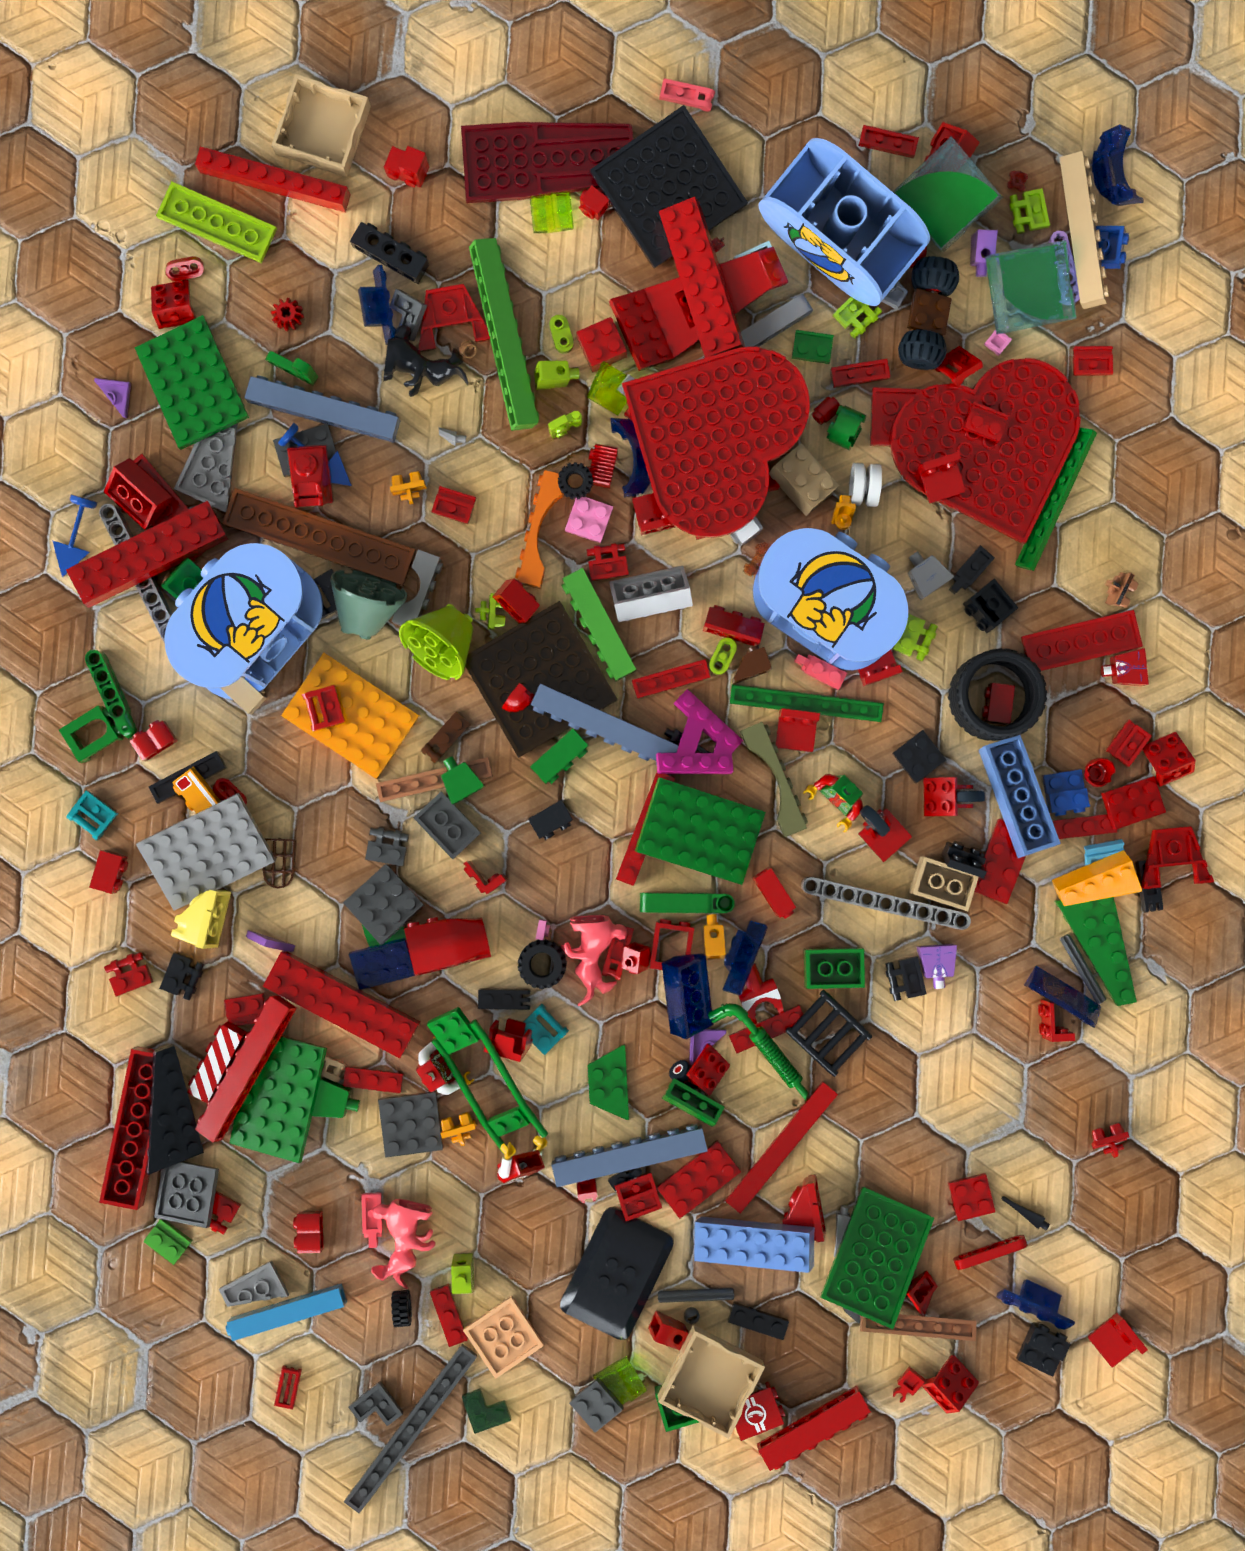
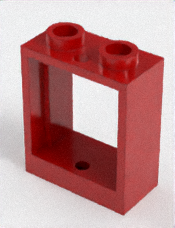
M767 867L752 877L777 917L786 919L794 913L793 909L796 906L771 868Z
M660 919V922L656 921L649 968L688 974L694 927H691L689 922L679 921L678 925L671 924L672 920ZM660 928L688 932L684 964L656 960Z

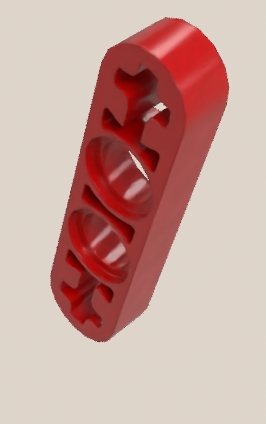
M1017 1235L958 1255L953 1258L956 1269L962 1270L1022 1250L1028 1244L1024 1235Z

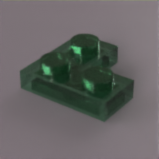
M481 1388L462 1395L474 1434L511 1421V1415L505 1400L487 1406Z

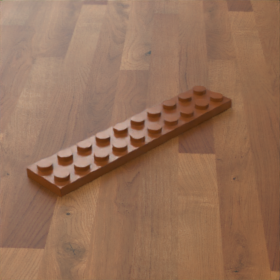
M234 488L222 522L225 526L401 586L405 584L416 552L413 548Z

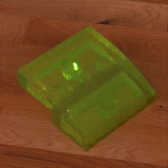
M551 191L552 193L548 196H531L530 206L533 233L561 232L574 228L570 192Z
M603 361L592 382L587 398L618 416L627 400L617 388L627 375Z
M627 1357L614 1362L593 1375L594 1380L599 1378L622 1405L629 1400L633 1401L647 1391Z

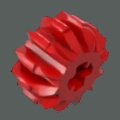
M288 297L285 302L279 299L280 305L274 304L273 306L276 310L271 311L272 316H274L272 321L277 323L279 329L284 327L285 331L288 332L290 327H292L293 330H296L295 325H302L299 319L304 318V314L301 313L303 311L302 306H298L296 300L291 302V299ZM289 312L291 313V315H290L289 317H288L287 315H286V317H285V313H288V314H289Z

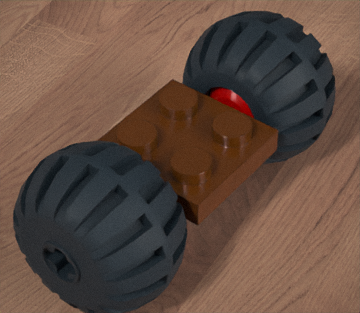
M927 256L921 258L915 264L911 273L914 292L907 328L913 330L905 333L898 346L901 362L908 367L919 370L935 369L944 361L947 349L943 336L946 335L952 298L947 296L954 292L959 283V270L955 262L943 257Z

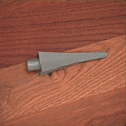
M841 1205L840 1211H836L834 1257L851 1218L849 1216L850 1213H848L849 1207L846 1205Z

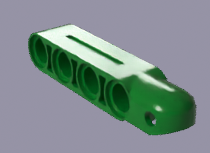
M90 650L85 655L89 671L118 731L129 739L137 733V728L131 716L128 702L106 654L98 650ZM98 654L100 660L97 664H94L93 658ZM103 672H106L108 675L105 681L101 680ZM114 689L115 696L114 698L110 699L108 695L109 691ZM118 707L123 708V713L121 716H117L116 710Z
M640 893V912L729 913L735 906V901L729 894Z

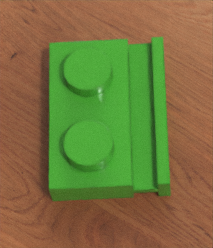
M160 1219L143 1242L174 1265L192 1240L168 1221Z

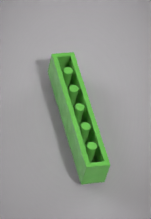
M581 568L562 578L564 583L561 586L566 595L570 593L573 599L570 603L574 611H579L582 617L579 620L583 628L587 627L591 633L588 637L592 645H597L599 649L597 655L601 662H606L608 668L605 670L610 679L614 678L615 681H618L636 672L631 658L584 569Z

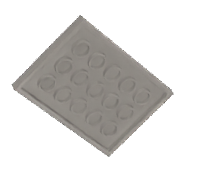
M239 793L136 843L174 911L189 904L196 896L207 890H218L276 861Z

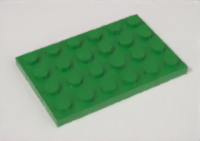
M203 315L135 347L180 450L249 418L206 318Z
M658 777L635 851L743 885L766 812Z
M281 1036L235 1116L229 1144L301 1163L327 1048Z
M862 1187L820 1298L894 1329L934 1217Z

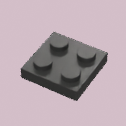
M599 1378L595 1379L571 1399L569 1403L595 1433L624 1408Z

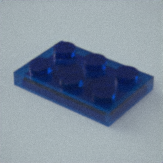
M406 938L349 952L359 990L415 976Z

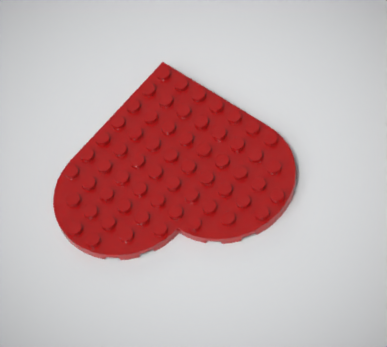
M760 347L733 349L622 383L656 502L661 512L674 526L698 537L714 538L726 536L742 529L754 519L762 508L768 493L769 468L767 462L781 457L797 443L803 434L809 416V392L800 371L785 356L773 350L770 351Z
M1031 358L1011 359L999 363L988 370L978 380L973 389L963 385L957 386L953 383L929 386L913 395L902 406L894 420L890 437L893 461L904 480L914 489L926 495L917 467L924 462L959 452L961 459L957 462L966 491L939 502L1025 544L1078 435L1081 421L1078 396L1062 372L1046 362ZM973 402L1010 415L1000 442L997 443L963 429Z

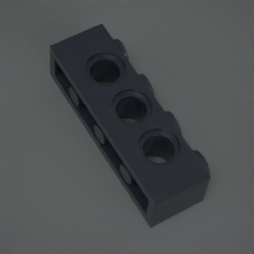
M360 222L350 240L352 247L414 283L419 284L429 267L427 256L420 251L414 252L410 249L409 245L402 241L398 243L390 234L377 231V227L373 224ZM373 239L379 240L376 245H370ZM388 249H395L393 254H386ZM405 258L412 259V261L409 264L403 263V260Z

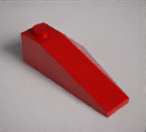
M942 122L932 138L930 144L932 149L925 158L926 166L919 177L935 172H957L970 159L980 142L967 130Z

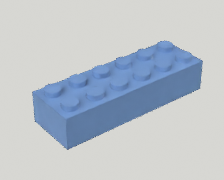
M1021 735L980 748L978 751L1017 857L1021 858L1061 844Z
M700 1217L695 1221L694 1261L809 1273L814 1267L815 1227Z

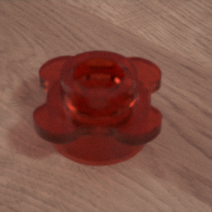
M1011 171L1007 187L1009 189H1018L1020 192L1024 191L1028 175L1021 171Z
M716 237L712 240L715 253L725 246L722 241L725 239L724 237L720 239Z

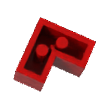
M392 146L384 165V170L389 178L396 181L398 179L405 181L406 185L413 188L415 186L422 187L430 168L426 153L407 146L405 151Z

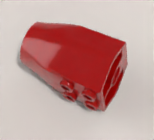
M435 917L427 919L425 924L419 925V922L407 924L408 928H404L415 976L491 957L482 917L441 920Z

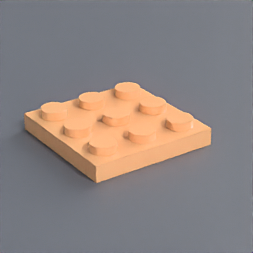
M512 1295L463 1329L495 1379L544 1346L543 1341Z

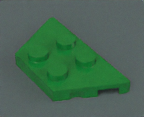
M625 1044L588 1064L589 1101L593 1106L629 1120Z

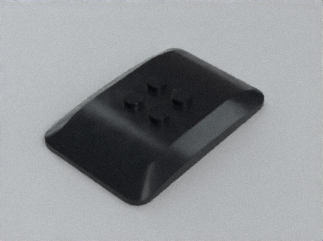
M615 1207L607 1208L603 1212L561 1298V1310L565 1314L616 1339H627L672 1250L673 1238L668 1233L638 1218L625 1221L621 1210Z

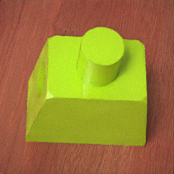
M538 361L534 370L536 390L566 387L570 379H579L580 376L579 368H569L568 361Z
M473 1253L453 1255L451 1265L452 1294H468L474 1291Z

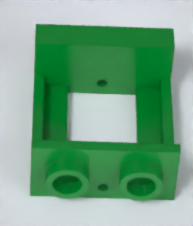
M96 706L59 729V732L79 763H86L91 760L90 757L100 750L117 740H123L106 707ZM95 719L103 720L107 726L106 733L84 748L75 731Z

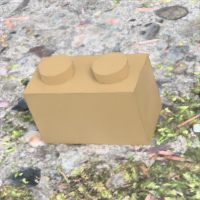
M243 676L233 684L221 688L250 715L267 699L264 696V690L258 692Z

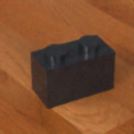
M560 800L528 820L538 838L547 840L555 835L553 831L558 828L562 831L571 826L570 822L573 818L563 801Z

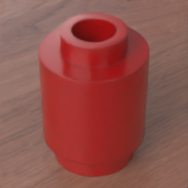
M826 397L814 408V412L811 415L818 424L827 423L836 415L840 403L834 397Z

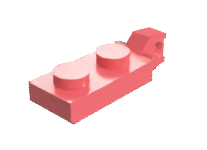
M798 654L794 662L802 666L801 670L805 674L836 690L840 689L847 675V672L812 655H808L806 658Z
M382 1192L362 1193V1232L364 1238L369 1237V1248H377L378 1237H382L383 1219H375L373 1217V1210L377 1205L382 1204Z

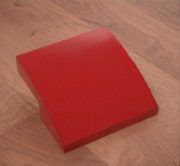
M651 1172L614 1185L625 1221L662 1208Z

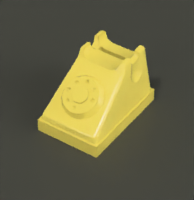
M207 890L196 896L182 914L175 916L174 922L178 924L177 929H172L171 936L196 945L198 948H218L231 891Z

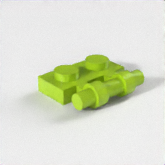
M1042 188L1023 192V200L1018 201L1017 194L1010 196L1011 203L1009 207L1010 211L1013 212V226L1016 228L1017 234L1025 232L1023 225L1026 224L1029 225L1030 231L1050 226ZM1021 208H1025L1026 217L1021 216Z
M850 297L833 314V317L845 329L852 325L854 329L850 332V335L855 339L859 334L862 335L866 331L865 328L869 324L874 323L878 319L882 310L876 307L872 311L869 307L870 305ZM864 313L866 318L860 323L857 318Z
M573 411L548 423L551 437L553 439L556 437L560 439L568 434L567 431L570 427H580L582 425V415L579 411Z
M908 614L904 633L892 649L909 657L912 655L913 650L917 651L916 659L923 661L925 655H928L930 651L928 648L932 639L934 640L936 637L935 632L938 626L931 623L929 629L926 630L923 628L925 620ZM920 635L925 636L922 645L916 644Z

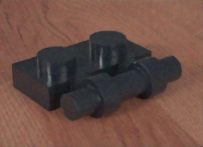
M174 952L159 989L177 996L180 994L181 989L185 991L183 998L190 1000L192 994L196 992L198 979L202 977L204 964L197 962L195 968L191 967L192 958ZM187 973H190L192 976L189 983H184Z
M918 956L898 960L900 968L894 969L893 962L885 963L887 969L885 971L886 977L889 978L891 986L889 991L893 995L894 1001L901 1000L900 992L904 991L907 998L927 994ZM896 975H902L904 985L898 986Z

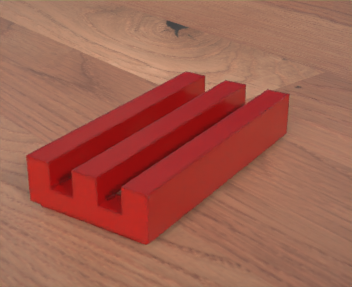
M283 1365L274 1406L293 1410L302 1369L296 1370L293 1367L287 1368V1366ZM285 1373H289L282 1403L280 1402ZM295 1374L296 1378L290 1404H287L292 1377Z

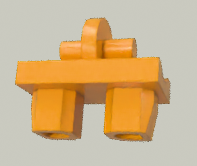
M419 471L409 473L411 482L405 484L402 475L392 476L390 491L393 496L400 495L401 501L408 500L410 505L414 504L413 498L420 497L419 492L415 491L427 489L426 483Z
M840 495L839 502H836L831 524H835L841 530L848 529L852 523L856 504L851 503V496Z
M469 1112L459 1114L460 1125L454 1126L452 1117L442 1119V1131L440 1133L442 1139L458 1135L451 1137L452 1143L459 1141L461 1146H465V1139L471 1138L470 1132L463 1133L474 1130L477 1126L476 1120L472 1119Z

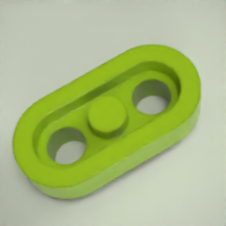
M555 315L549 322L550 331L556 350L566 354L573 349V337L566 317ZM558 321L562 322L560 327H557L555 324ZM562 340H567L566 345H562L560 342Z
M731 638L720 640L710 660L709 668L716 675L724 674L727 671L736 652V643ZM729 645L730 651H724L723 646ZM720 662L722 668L717 669L715 663Z

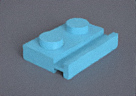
M1123 840L1084 846L1085 866L1124 850Z

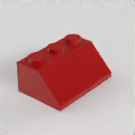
M131 458L113 467L104 489V493L144 530H147L161 516L172 498L167 491Z
M714 605V607H710L702 631L724 638H731L734 641L747 645L757 646L761 642L765 623H762L760 618L751 616L749 619L743 617V613L737 611L729 613L725 611V608Z

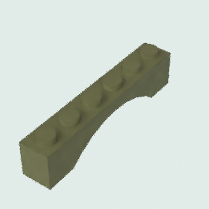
M760 722L741 730L740 733L746 748L766 762L777 780L780 793L777 822L783 836L787 837L807 829L805 825L808 823L804 813H800L798 806H801L797 795L793 796L791 791L793 788L792 782L789 777H785L783 772L786 770L782 760L777 758V746L775 742L771 743L769 739L771 732L768 725Z

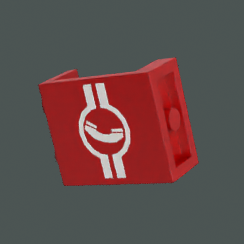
M769 1381L765 1383L766 1388L751 1393L744 1404L742 1414L735 1426L740 1441L784 1425L783 1417L786 1416L782 1405L778 1406L776 1399L779 1398L775 1386H770Z

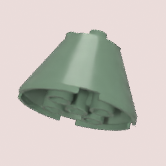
M339 570L331 575L330 582L341 631L346 634L353 633L359 635L362 639L370 640L371 636L376 635L407 599V592L403 588L399 590L396 587V583L361 571L353 570L352 573H344V570Z

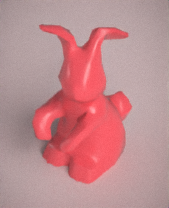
M572 916L570 924L574 931H581V945L571 948L569 942L560 947L570 958L581 959V962L575 968V974L586 986L587 994L577 1004L578 1006L587 1003L594 997L595 987L602 994L611 991L617 984V981L603 982L598 966V958L611 944L612 939L616 937L622 940L626 939L627 936L626 927L621 924H613L609 916Z
M395 1199L389 1205L379 1204L374 1208L373 1217L378 1220L382 1218L386 1220L387 1228L395 1240V1251L390 1256L388 1264L384 1266L377 1265L371 1269L372 1274L377 1279L384 1281L387 1277L393 1275V1278L399 1285L408 1289L406 1283L401 1278V1274L416 1266L417 1258L412 1249L429 1251L436 1245V1242L433 1240L429 1243H423L431 1238L433 1234L432 1229L428 1230L425 1235H416L419 1219L427 1221L432 1215V1211H430L432 1207L409 1200Z

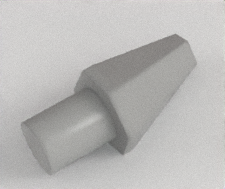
M439 427V435L454 446H456V443H466V436L457 435L456 431Z

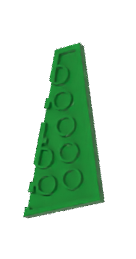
M1114 897L1064 906L1061 900H1055L1054 902L1061 910L1066 922L1070 925L1073 934L1093 964L1096 973L1103 981L1115 1005L1121 1006L1137 1002Z

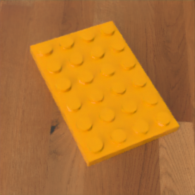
M324 652L281 715L375 779L379 778L419 718L418 714ZM335 685L345 723L312 732L310 727L312 725L302 694ZM314 697V705L319 723L324 722L318 697Z

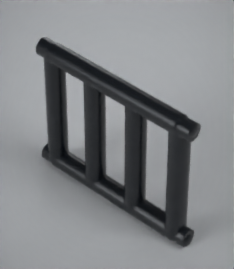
M822 990L819 994L820 997L792 1027H787L785 1032L828 1073L835 1077L838 1074L837 1070L866 1039L870 1040L872 1038V1034L829 993ZM827 1002L833 1010L804 1040L797 1032ZM840 1014L847 1022L817 1052L811 1044ZM854 1027L860 1035L831 1065L824 1057Z

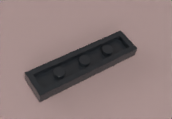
M215 751L150 785L149 789L156 803L160 804L177 795L173 789L174 785L172 782L193 766L204 780L226 769L227 767L219 752Z

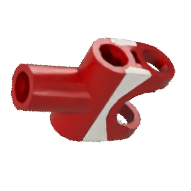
M756 963L740 968L747 988L738 991L737 994L742 1007L748 1012V1017L752 1022L757 1024L755 1018L756 1008L762 1002H770L776 1008L779 1015L783 1014L781 997L774 979L771 978L763 982Z

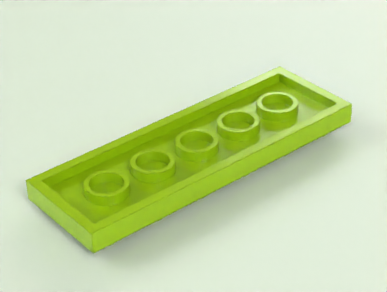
M172 181L156 214L158 219L260 263L263 262L277 231L276 226Z

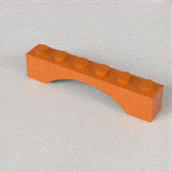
M544 470L543 475H540L537 486H540L539 494L535 493L533 504L536 507L535 511L530 513L529 523H531L530 531L526 530L524 538L527 544L520 554V560L523 561L521 568H517L515 578L524 586L541 589L545 569L538 552V536L546 514L556 502L563 498L564 493L560 491L558 485L559 473Z

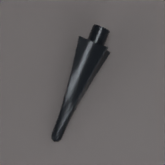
M667 728L664 735L670 738L669 741L677 744L680 743L682 733L679 730L674 729L673 731ZM697 746L696 751L701 753H711L706 749L702 748L701 746Z
M1002 1196L1001 1199L1018 1211L1038 1230L1040 1227L1045 1231L1049 1228L1050 1224L1044 1221L1046 1219L1044 1216Z

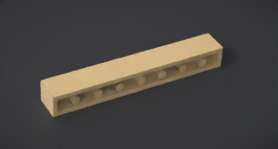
M1079 151L1059 158L1080 304L1083 309L1107 304L1106 297L1109 296L1108 286L1104 285L1103 280L1107 276L1105 266H1101V260L1104 259L1102 248H1099L1098 242L1101 241L1100 231L1096 230L1095 225L1099 221L1097 211H1093V205L1096 204L1094 193H1091L1090 187L1093 186L1092 176L1088 175L1087 170L1091 168L1088 156L1085 157L1083 151Z

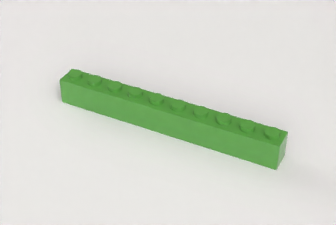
M496 238L475 239L469 246L510 428L511 431L531 429L539 423V413L535 409V396L531 391V379L526 370V357L522 353V340L518 335V323L513 314V302L509 296V284L504 275L505 266L500 258L501 249L497 245Z

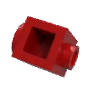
M591 185L588 190L585 189L580 195L579 209L589 219L593 220L595 218L599 220L610 206L609 199L598 187L596 189Z
M637 942L624 946L622 968L628 970L631 974H640V972L647 970L651 958V947Z

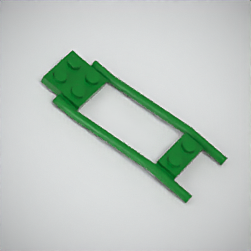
M457 1007L428 1021L427 1026L435 1036L431 1041L445 1060L481 1125L499 1149L502 1144H505L500 1136L527 1126L529 1123L533 1124L542 1138L548 1135L547 1130L527 1105L490 1038L476 1019L470 1023L461 1009ZM480 1039L519 1105L493 1116L489 1120H487L450 1055L478 1042Z

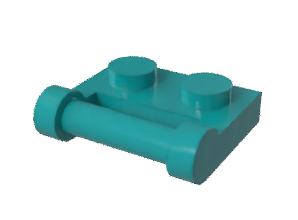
M86 790L67 814L66 818L70 821H75L93 835L92 838L98 841L118 813L90 791ZM81 810L100 825L98 829L79 816V811Z
M540 1004L523 1021L526 1023L524 1034L528 1029H531L532 1043L545 1055L569 1030L566 1027L563 1028L545 1010L546 1007ZM539 1014L558 1032L555 1037L536 1019Z

